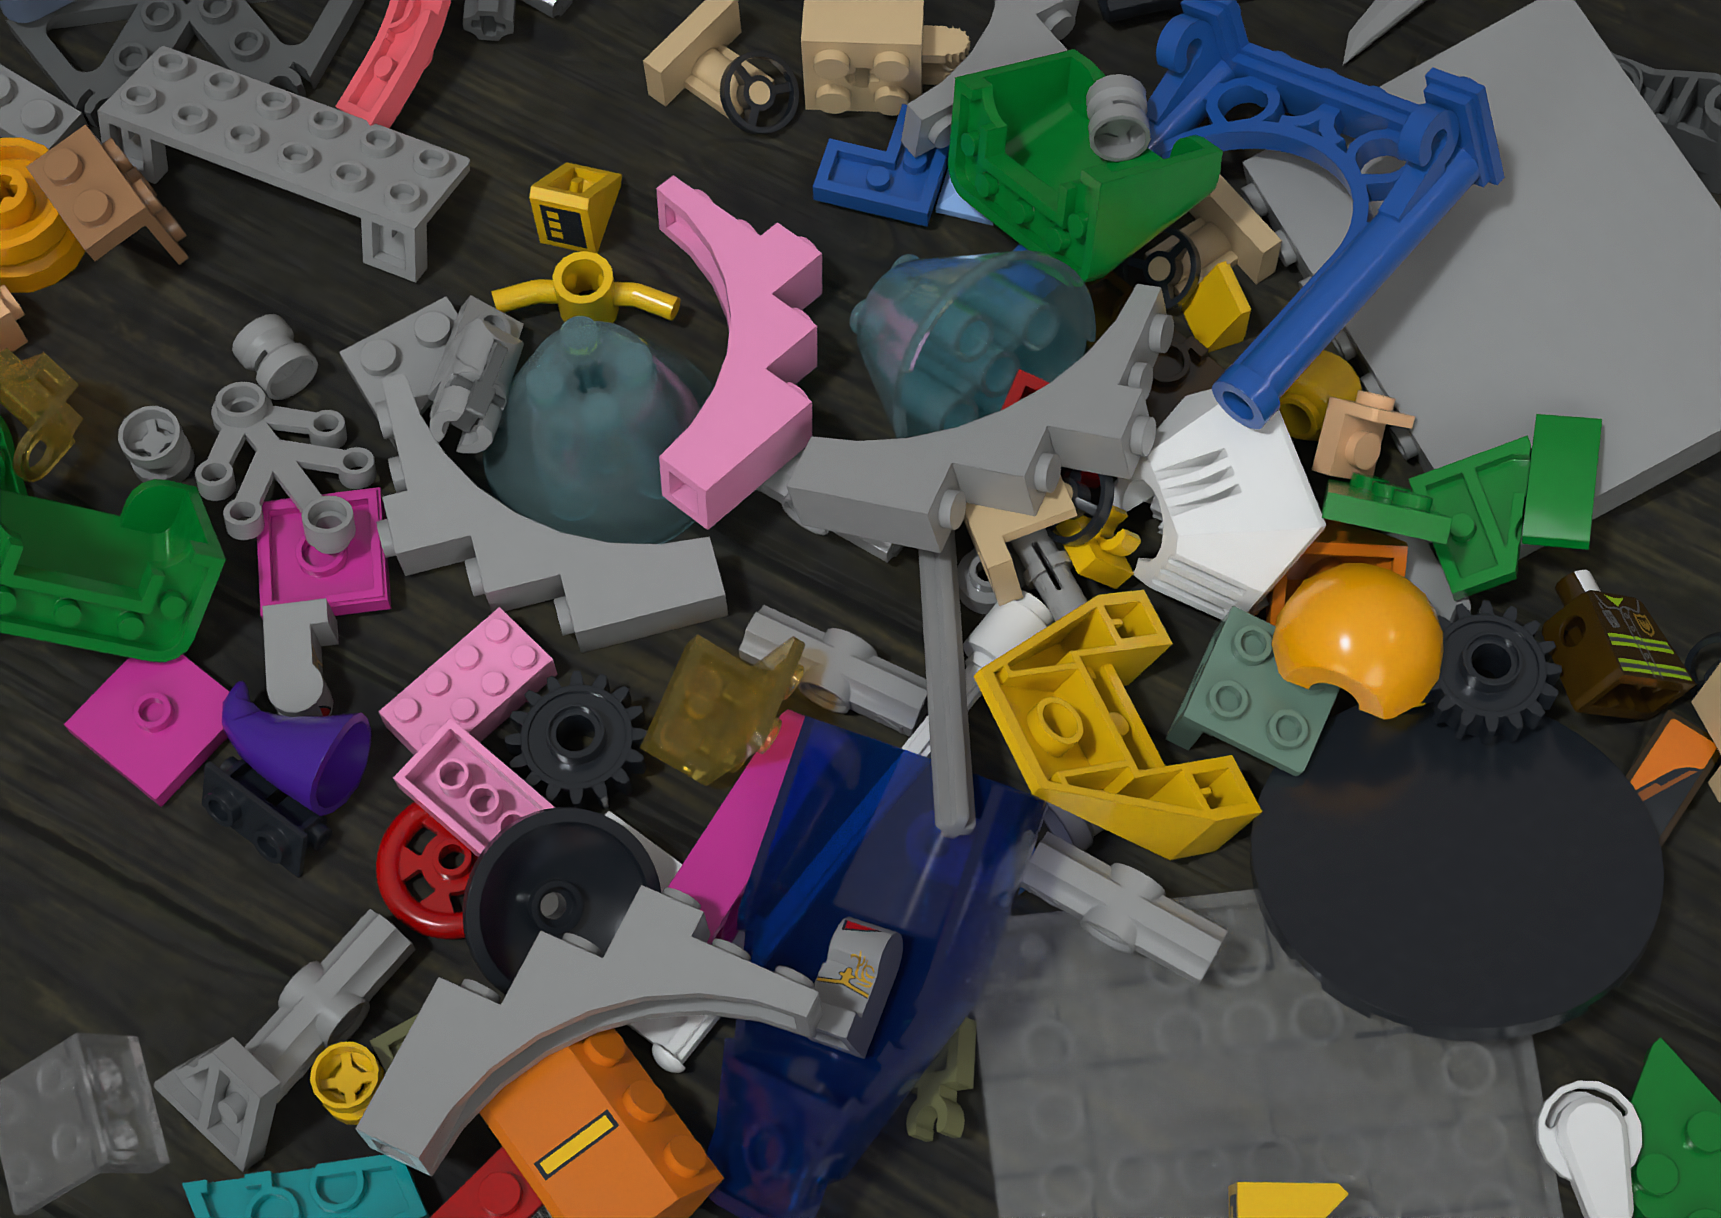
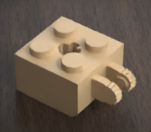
M804 0L801 49L806 110H821L832 114L845 111H868L892 116L899 115L902 104L907 105L923 94V84L938 85L966 58V55H969V36L966 35V31H961L960 28L956 29L954 26L949 29L947 26L924 25V0Z

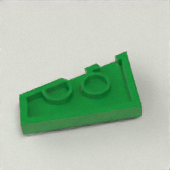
M1352 472L1350 483L1328 479L1322 505V518L1443 544H1447L1453 518L1431 509L1433 498L1412 493L1411 489L1390 484L1389 480Z

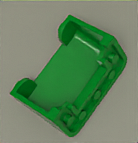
M1075 49L955 77L948 169L956 192L964 201L1068 282L1078 285L1103 278L1216 189L1221 172L1223 150L1196 134L1178 139L1173 145L1170 157L1163 159L1148 147L1139 156L1127 161H1109L1096 155L1090 147L1088 130L1090 120L1087 115L1086 95L1089 88L1097 80L1105 77V74L1090 59Z
M0 452V488H1L2 482H3V480H4V475H5V463H4L2 454H1V452ZM162 479L143 482L132 490L120 516L0 489V633L150 662H167L178 658L189 649L194 641L226 561L196 486Z

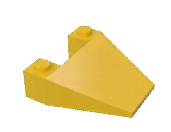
M1144 590L1100 594L990 662L973 677L1032 795L1168 860L1214 852L1260 815L1262 810L1232 755L1165 766L1124 686L1129 685L1173 643Z

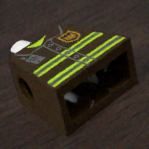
M1588 570L1570 573L1556 584L1555 591L1564 607L1544 623L1542 635L1545 641H1554L1556 645L1551 656L1554 664L1562 666L1560 678L1575 712L1648 721L1696 685L1644 604L1637 598L1601 592Z

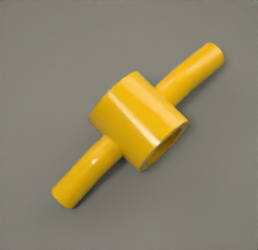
M588 251L575 252L564 257L555 267L552 276L553 280H530L491 291L496 309L503 313L538 303L558 304L560 316L566 326L575 332L583 334L599 333L608 328L616 320L619 306H632L668 320H673L676 317L680 307L679 297L639 283L614 282L613 271L608 261L599 254ZM587 290H594V291H595L594 293H592V294H590V295H584V296L576 295V294H578V293H580V292H582V291H587Z

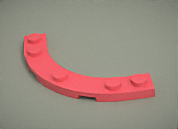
M390 0L386 15L373 44L335 107L340 111L367 120L370 126L378 124L390 129L415 88L424 69L432 61L434 49L441 35L451 0Z

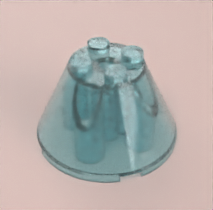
M1030 250L918 258L912 254L903 255L895 261L892 269L878 280L867 298L855 306L850 317V327L857 334L859 352L896 439L959 427L1000 411L1019 369L1050 383L1084 356L1086 341L1093 342L1096 336L1093 302L1084 281L1077 272L1051 255Z
M585 316L570 318L562 325L561 329L546 338L513 375L507 402L502 411V417L493 442L483 451L485 473L492 493L496 500L515 513L562 533L608 543L664 544L682 533L695 520L662 496L659 456L691 425L714 390V387L692 362L667 346L617 324L593 321Z

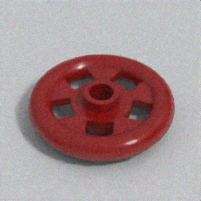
M413 802L391 822L379 845L376 860V878L383 901L400 922L420 934L439 939L465 938L463 911L455 913L450 898L451 896L465 893L469 875L478 856L417 803ZM426 827L437 836L426 845L422 855L418 856L409 850L407 846L414 835L420 829ZM452 852H459L465 855L463 863L458 868L446 869L442 866L443 859ZM419 873L423 874L426 882L435 890V892L421 902H418L411 895L405 885L407 881Z

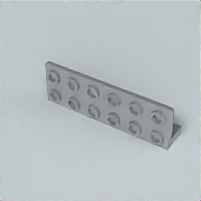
M166 46L159 47L97 110L101 142L104 143L112 137L133 166L138 168L148 182L156 184L168 171L165 145L360 217L363 263L415 283L427 269V223L470 171V159L468 157L378 124L370 126L365 119Z

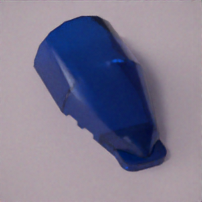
M805 716L738 908L736 930L745 932L744 950L751 956V963L772 972L775 971L777 966L787 967L803 974L813 983H815L822 964L827 961L829 946L838 925L847 917L900 933L903 939L902 959L865 1059L760 1021L736 1019L735 1038H725L717 1123L707 1151L708 1157L724 1177L708 1196L716 1205L740 1218L816 1217L826 1187L848 1176L982 1000L1049 806L1048 801L972 773L975 828L969 835H959L954 839L944 837L942 830L938 829L935 825L931 758Z

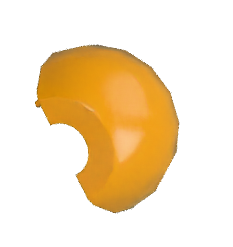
M1343 563L1305 579L1277 616L1271 643L1278 673L1284 680L1309 689L1310 686L1316 683L1338 686L1349 692L1357 700L1359 710L1382 719L1395 718L1424 700L1439 680L1444 652L1442 629L1436 611L1426 594L1411 581L1394 571L1366 563Z

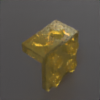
M697 634L687 642L640 748L704 786L709 785L728 771L732 774L737 772L749 756L755 752L765 753L776 739L782 725V720L776 717L782 700H786L794 692L804 673V666L798 662L804 651L805 643L792 636L751 667Z

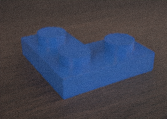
M902 104L887 151L829 138L812 187L813 200L927 227L948 165L949 145L944 148L935 147L915 158L901 142L907 105Z

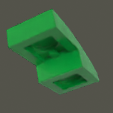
M1536 414L1522 544L1589 550L1602 419Z

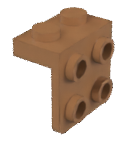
M85 124L26 166L81 246L94 261L144 226L150 230L179 265L189 258L178 243L187 236L167 208L162 206L152 186L138 168L133 166L112 137L101 143Z

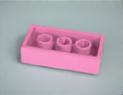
M499 607L379 711L385 727L413 755L420 750L449 718H452L478 742H481L510 717L512 711L518 710L527 702L524 694L528 690L537 693L547 684V678L550 676L555 677L557 671L553 659Z
M449 718L393 777L399 789L478 857L488 843L509 824L533 812L555 808L452 718Z

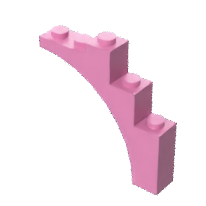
M673 175L656 188L659 230L690 255L713 286L727 319L729 339L727 354L714 390L691 425L659 456L661 488L664 498L709 530L807 446L812 436V401L796 384L817 367V325L802 310L822 294V253L817 250L810 240L802 236H796L778 222L760 236L748 222L742 219L737 220L714 204L706 193L699 189L691 188Z

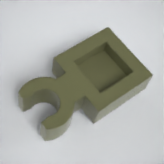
M962 1015L907 1023L902 1090L917 1095V1099L910 1107L907 1115L906 1125L909 1136L925 1142L933 1141V1126L937 1118L936 1128L938 1133L952 1138L961 1137L965 1119L963 1110L957 1103V1091L973 1089L976 1021Z

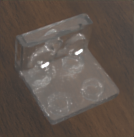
M75 1033L0 1080V1157L15 1215H30L99 1173H153L170 1163L137 1036Z

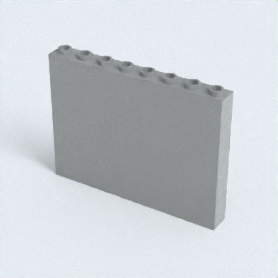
M1536 0L1380 86V88L1394 96L1416 104L1426 103L1423 92L1427 87L1425 75L1432 67L1459 77H1469L1478 84L1484 85L1505 178L1498 185L1488 182L1484 188L1473 184L1337 334L1332 343L1340 357L1346 361L1352 358L1356 361L1364 376L1359 378L1363 391L1395 398L1394 411L1415 416L1412 429L1393 425L1389 428V432L1403 458L1407 461L1415 456L1425 473L1527 435L1532 448L1536 414L1602 419L1593 520L1721 451V208L1575 0ZM1342 133L1340 134V136L1345 139L1346 146L1348 149L1350 143L1353 142L1355 138L1344 135ZM1265 149L1242 162L1247 185L1242 187L1240 191L1248 205L1261 218L1264 216L1267 218L1276 235L1282 240L1278 257L1286 267L1295 263L1304 278L1298 282L1301 290L1333 255L1345 238L1351 224L1353 200L1345 186L1320 165L1294 154ZM1380 156L1366 163L1361 170V174L1391 173L1403 167L1406 161L1398 160L1392 156ZM1371 201L1373 218L1378 214V209L1383 201ZM1521 540L1519 559L1543 546L1522 544Z

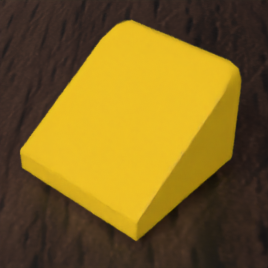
M1226 261L1218 263L1197 285L1190 298L1182 304V312L1194 338L1209 349L1208 353L1244 341L1251 308L1230 264H1227Z

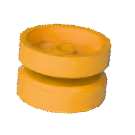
M22 137L0 138V287L5 285L10 293H31L58 283L77 267L86 252L26 168V166L45 154L49 149L42 144Z

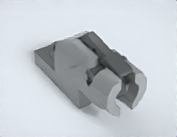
M471 295L460 308L427 396L428 399L433 401L429 428L433 437L440 442L446 434L449 423L463 430L456 452L478 453L486 450L493 442L502 417V411L511 390V381L524 346L523 341L519 340L523 323Z

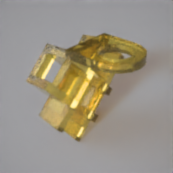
M8 348L0 350V403L29 429L18 443L14 453L13 468L15 474L21 479L35 482L47 475L75 443L73 434L83 418L65 401L79 384L45 352L21 361ZM41 440L47 445L46 451L36 465L29 467L31 451Z

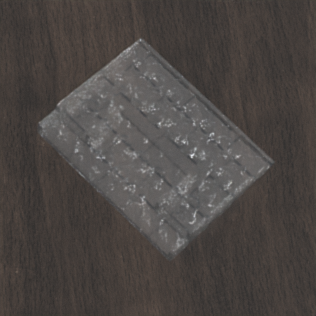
M1254 889L1171 898L1176 903L1228 931L1199 986L1137 951L1131 954L1123 953L1103 944L1080 926L1078 918L1065 911L965 921L961 924L960 931L972 1020L975 1021V1047L998 1218H1229L1228 1186L1236 1182L1339 1183L1349 1194L1326 1218H1563L1556 1172L1545 1162L1536 1141V1120L1543 1104V1096L1532 1035L1491 1041L1446 1040L1412 1033L1413 1027L1392 1022L1375 1014L1368 1018L1352 1010L1321 990V982L1303 968L1296 959H1290L1284 953L1270 932L1260 911Z

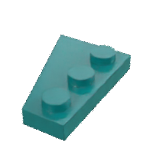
M387 1155L317 1164L315 1168L274 1174L271 1171L244 1174L245 1178L218 1182L200 1180L182 1183L195 1218H430L409 1166Z

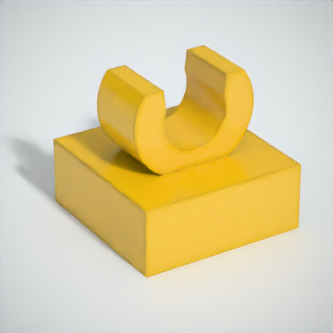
M1113 505L1105 525L1094 538L1079 546L1064 545L1078 574L1114 589H1117L1134 574L1125 556L1133 553L1141 542L1139 535L1126 529L1120 530L1114 536L1116 527L1128 517L1125 510ZM1083 515L1075 520L1068 519L1060 522L1056 528L1063 537L1072 536L1084 529L1091 521V518Z

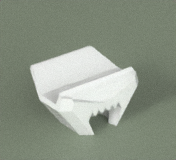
M1212 389L1185 396L1156 429L1153 447L1147 456L1141 455L1131 480L1118 477L1114 482V506L1127 512L1142 502H1147L1151 504L1150 509L1154 514L1152 517L1163 521L1158 526L1160 530L1158 533L1163 534L1157 556L1154 559L1138 558L1133 575L1148 587L1221 620L1224 619L1232 606L1255 616L1269 605L1266 595L1326 527V522L1322 518L1321 510L1280 410L1261 429H1251L1235 421L1221 408L1213 395Z

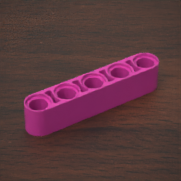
M786 710L780 715L668 886V888L686 893L701 905L700 910L705 914L711 934L707 941L708 944L711 945L714 939H722L732 943L843 767L850 741L847 734L793 710Z

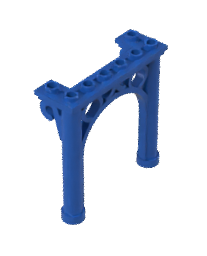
M1183 0L1181 6L1184 14L1173 17L1166 24L1157 43V64L1168 70L1147 101L1148 111L1146 115L1149 119L1151 138L1148 148L1163 159L1170 157L1173 145L1178 139L1196 134L1204 137L1223 151L1267 149L1294 154L1328 170L1345 186L1353 200L1351 224L1337 250L1212 385V392L1216 401L1230 417L1248 428L1261 429L1279 410L1282 395L1473 184L1483 188L1488 182L1498 185L1505 176L1484 85L1478 84L1469 77H1459L1432 67L1425 75L1427 87L1423 92L1426 103L1416 104L1389 94L1380 87L1364 85L1340 76L1331 69L1318 68L1291 58L1282 51H1272L1250 43L1237 0ZM1242 103H1254L1260 107H1265L1260 114L1249 119L1228 122L1224 117L1227 111ZM1285 112L1295 116H1287L1285 115ZM1207 117L1209 118L1211 125L1197 128ZM1341 133L1352 138H1355V140L1350 143L1348 149L1346 146L1345 139L1340 136ZM1380 156H1392L1398 160L1406 161L1403 167L1391 173L1361 174V170L1366 163ZM1371 201H1383L1378 209V214L1373 218ZM1019 244L1008 256H999L982 273L981 283L990 298L1000 308L1015 317L1024 318L1043 299V296L1062 276Z

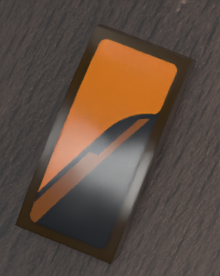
M1668 710L1625 776L1634 786L1645 804L1656 828L1661 847L1721 755L1710 734L1671 710Z

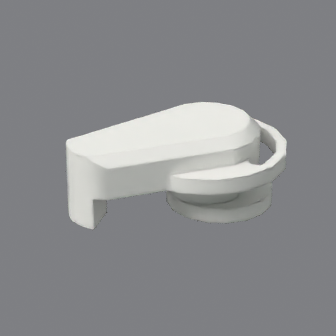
M1576 1081L1558 1088L1543 1102L1536 1120V1141L1545 1162L1560 1177L1570 1181L1584 1218H1632L1634 1204L1631 1167L1636 1163L1642 1147L1641 1122L1633 1105L1617 1089L1599 1081ZM1595 1089L1611 1096L1625 1110V1116L1623 1117L1621 1112L1612 1103L1587 1092H1575L1573 1090Z

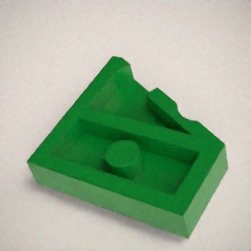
M1528 435L1408 479L1413 493L1433 498L1432 510L1453 518L1447 544L1431 542L1454 601L1517 579L1532 453Z

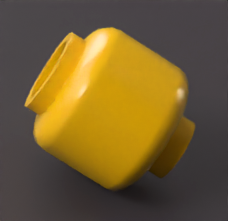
M1323 350L1280 398L1279 410L1291 437L1319 442L1329 398L1335 397L1356 401L1358 390H1362L1361 383L1352 366L1342 357Z

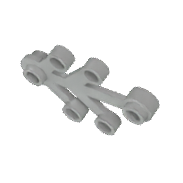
M235 382L222 388L218 392L211 410L213 424L219 431V435L208 459L202 462L195 471L200 495L211 501H219L231 496L236 489L232 465L245 440L248 441L256 452L236 498L230 501L224 508L223 515L228 534L238 540H249L261 534L265 526L262 504L275 477L302 513L303 529L307 542L315 547L316 550L325 554H335L346 549L356 532L352 506L341 497L322 496L301 468L337 473L340 482L345 487L363 489L370 486L376 479L373 454L361 447L349 448L347 450L339 449L347 440L345 419L337 411L322 410L311 412L273 406L271 399L264 393L262 388L250 382ZM326 429H333L332 431H329V432H322L323 430H326ZM273 430L309 434L311 444L280 440ZM353 467H363L358 470H351ZM214 478H222L218 481H210ZM241 517H251L247 520H237Z

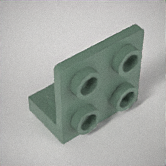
M1232 606L1214 631L1165 739L1189 751L1201 734L1205 733L1287 773L1299 776L1308 764L1340 687L1327 683H1316L1310 686L1309 689L1284 680L1278 673L1271 644L1275 626Z

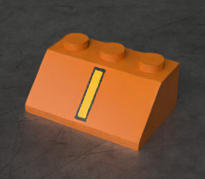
M614 1028L597 1032L548 1055L502 1088L479 1112L553 1218H689L724 1179L705 1153L701 1144L694 1138L666 1100L662 1091L655 1085Z

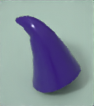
M244 681L237 682L223 701V730L238 755L263 778L319 816L333 813L348 801L359 786L367 767L371 748V727L368 718L362 712L330 716L297 717L263 712L254 703L250 702L248 686Z

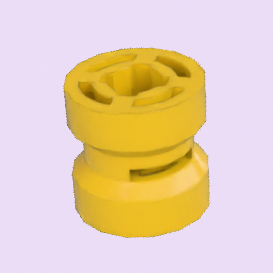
M339 1042L328 1046L317 1056L311 1068L310 1082L316 1097L336 1120L347 1125H358L386 1072L367 1047L356 1042ZM364 1084L362 1091L358 1095H356V1093L361 1089L362 1085Z

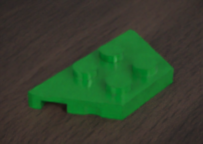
M1659 1038L1647 1050L1643 1059L1645 1063L1634 1092L1628 1098V1101L1633 1105L1642 1128V1147L1636 1163L1631 1167L1633 1216L1635 1218H1721V1103L1662 1038Z

